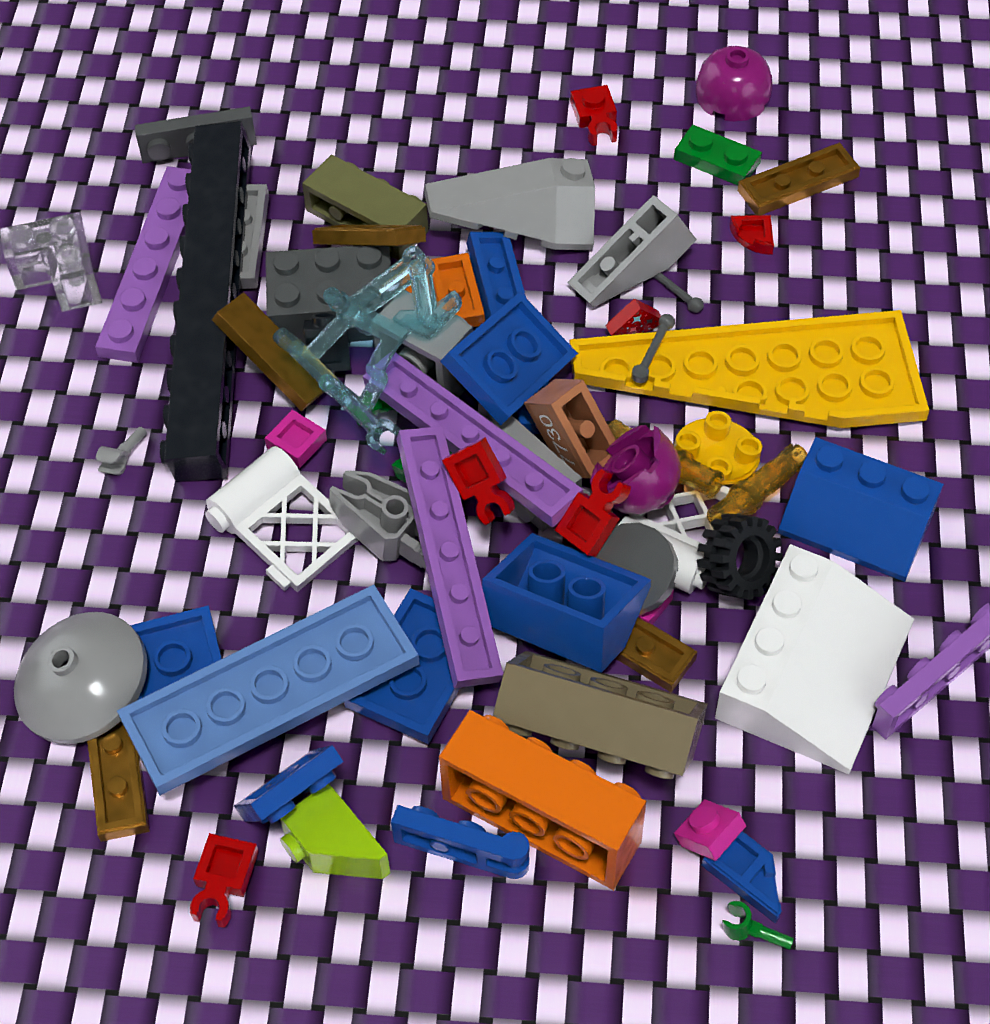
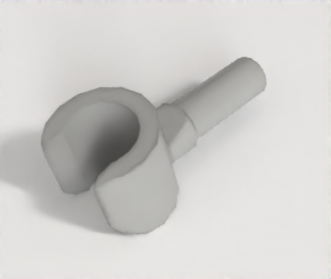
M138 427L117 449L101 446L96 454V460L102 462L98 471L113 475L124 473L128 454L146 436V430Z

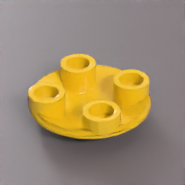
M722 411L709 412L706 418L687 424L676 435L674 442L682 469L700 481L716 485L735 484L749 478L758 468L763 447L758 438L754 437L744 427L732 422L731 417Z

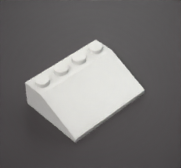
M790 544L720 690L715 719L841 772L850 774L877 710L875 702L885 691L914 618L833 560Z

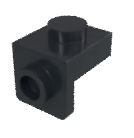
M324 312L312 315V320H305L303 335L306 341L307 357L322 372L351 370L347 317L337 318L336 313Z

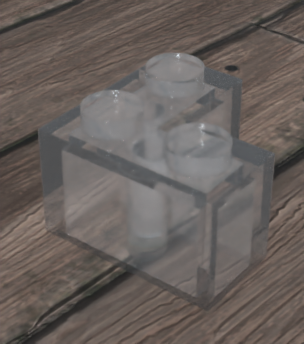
M81 212L0 229L5 261L16 291L53 283L62 312L102 303L91 246Z

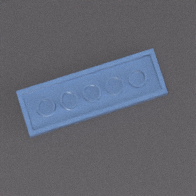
M372 585L117 710V713L160 796L419 665V655L376 586Z

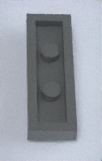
M250 106L134 125L142 163L189 156L188 146L189 143H194L195 126L242 121L250 146L257 145Z

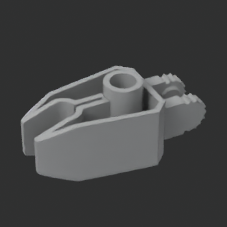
M345 471L343 473V489L346 491L332 486L329 495L331 508L342 525L380 560L394 561L401 555L410 562L420 566V568L423 567L425 569L426 565L421 544L414 539L416 536L419 537L408 489L370 472Z

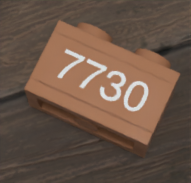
M554 379L524 402L548 448L582 478L591 479L597 462L604 467L611 457L606 450L616 439L584 380Z

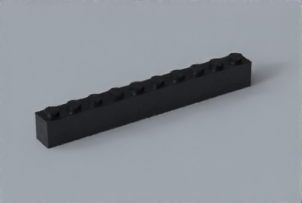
M242 121L195 126L194 143H189L188 146L191 173L186 174L185 184L189 198L188 204H184L182 208L186 230L185 235H181L179 239L183 262L182 267L177 268L176 271L177 286L180 294L179 300L173 303V315L177 326L176 334L170 336L173 368L167 370L166 376L170 400L169 404H165L163 408V419L167 432L166 440L160 442L161 462L163 466H168L176 482L227 478L237 345L212 319L220 309L241 295L242 243L245 240L246 224L244 217L245 209H247L248 193L246 190L247 184H249L251 146Z

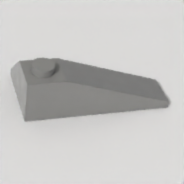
M547 158L427 183L424 186L429 217L432 219L475 230L483 225L504 230L503 237L517 240L519 234L541 240L540 246L555 250H592L595 184L587 159Z

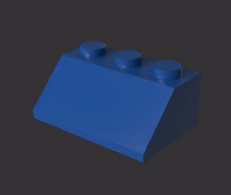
M815 437L797 476L778 529V534L905 582L934 515L944 484Z
M531 533L482 579V589L493 628L600 673L625 648L651 587V579L593 556H588L585 553Z

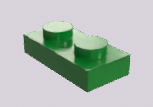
M693 124L674 151L675 161L737 186L740 180L753 175L761 163L762 156L761 151Z

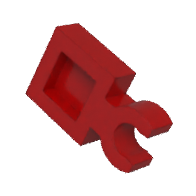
M608 85L572 90L570 92V103L579 128L588 127L589 143L592 146H596L597 136L600 133L608 134L611 142H616L618 130L616 123L617 110Z
M486 437L446 456L442 460L462 499L465 500L475 495L478 501L476 507L477 516L484 525L489 524L495 519L494 513L490 509V503L498 504L505 516L515 509L512 497L497 486L507 476Z
M600 469L594 475L591 482V495L578 492L555 528L557 533L585 554L594 557L598 555L620 520L618 516L611 512V509L614 505L625 501L631 490V486L618 482L615 489L609 493L607 485L613 473L604 469Z
M209 833L193 878L197 887L205 888L196 894L191 901L190 914L193 921L200 922L204 909L214 905L219 907L216 914L218 927H226L231 918V908L228 902L229 895L244 897L259 853L256 843Z

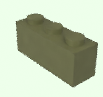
M332 154L302 183L306 211L332 225H422V227H425L426 234L429 231L426 203L414 195H408L391 186L384 179L376 178L362 171L355 164L345 162ZM417 243L389 246L390 256L401 261Z

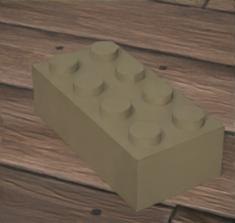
M524 651L506 662L493 716L502 720L509 730L518 735L532 736L533 732L550 736V743L567 750H578L579 746L598 751L597 757L604 761L624 765L626 760L646 765L644 771L653 776L673 779L674 774L683 776L694 758L708 703Z

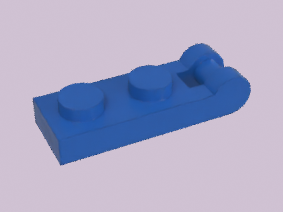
M401 805L396 807L391 820L395 843L510 879L522 878L529 870L530 844L527 837L520 832H509L501 837L486 832L481 825L471 821L461 820L456 823L440 818L436 812L426 807L413 806L412 809Z

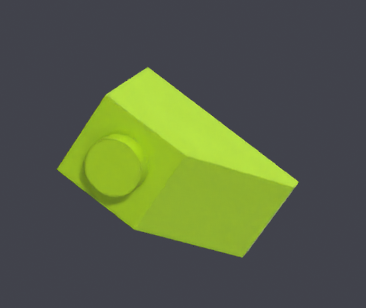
M330 784L306 797L292 811L280 819L284 836L280 838L282 846L294 862L298 863L303 859L313 873L384 879L391 874L388 854Z

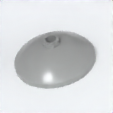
M79 613L57 622L34 641L19 665L14 683V701L21 720L32 732L42 739L58 744L82 743L106 733L121 721L117 710L137 701L143 689L147 674V654L143 641L126 621L109 613Z

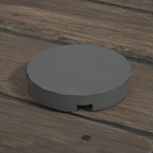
M622 523L616 526L595 557L651 579V587L639 615L658 608L671 595L676 584L674 580L676 578V571H678V558L673 545L658 530L642 523Z

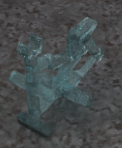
M418 246L406 248L399 261L351 296H348L343 291H339L335 287L326 289L323 299L330 309L336 313V316L308 346L284 327L278 329L273 335V341L288 352L318 382L319 388L334 398L368 432L366 434L367 444L382 455L387 450L380 444L381 434L385 431H390L395 436H398L399 430H401L391 420H379L372 413L374 406L388 384L389 378L386 370L393 355L411 332L425 339H432L462 306V299L455 290L437 302L432 276L435 271V264L428 256H425V253ZM416 255V258L411 260L412 256ZM411 285L415 310L401 309L392 320L375 312ZM348 328H354L366 336L373 335L380 339L369 363L366 365V372L371 378L360 397L346 387L319 360Z

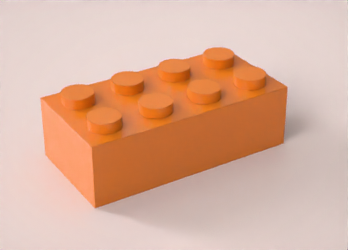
M472 710L468 711L439 755L444 800L505 833L514 831L524 834L531 847L614 891L642 842L647 801L642 799L635 789L620 782L613 784L597 776L596 772L586 763L575 759L569 761L553 753L551 748L543 741L534 737L526 739L509 730L508 726L499 718L492 715L482 716Z

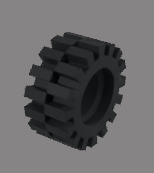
M723 514L721 519L715 518L710 522L714 530H704L702 536L707 539L706 544L699 543L697 550L704 552V558L697 559V567L706 569L699 575L702 581L709 582L706 586L708 589L717 592L716 594L747 600L753 599V596L761 597L765 594L763 588L769 589L772 583L770 577L775 576L778 570L775 567L776 561H782L783 553L776 552V548L782 546L781 538L773 537L778 531L774 526L768 525V520L748 515ZM743 543L744 557L740 568L737 570L736 555L739 546Z

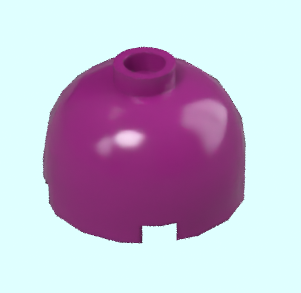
M725 46L715 50L702 63L696 81L695 93L697 102L710 115H713V111L724 114V120L746 121L759 116L764 111L765 104L771 98L773 85L770 67L760 53L748 47Z
M640 425L625 432L615 440L606 450L611 457L604 467L597 462L593 469L590 483L600 469L613 473L607 485L609 493L615 489L618 482L631 486L627 499L620 504L614 505L613 508L621 513L638 515L663 508L673 499L675 489L679 483L682 466L677 449L658 427L654 426V430H650L646 425Z

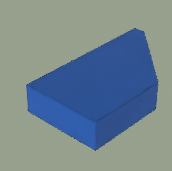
M742 831L716 861L707 857L703 858L702 867L772 922L776 923L779 920L782 910L778 899L775 879L776 871L772 853Z

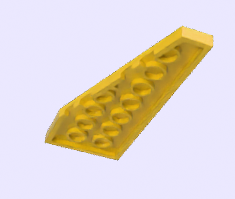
M901 310L666 331L648 367L649 377L644 383H636L632 379V369L634 366L641 364L657 332L569 339V344L578 353L571 360L573 378L584 380L585 384L589 386L837 428L926 421L929 414L928 403Z

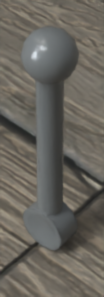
M662 273L654 276L655 279L686 302L691 312L699 313L703 310L704 303L701 298L691 297Z
M663 314L659 318L658 323L660 327L641 364L633 367L632 379L636 383H644L648 380V367L666 331L672 329L675 325V319L672 315Z

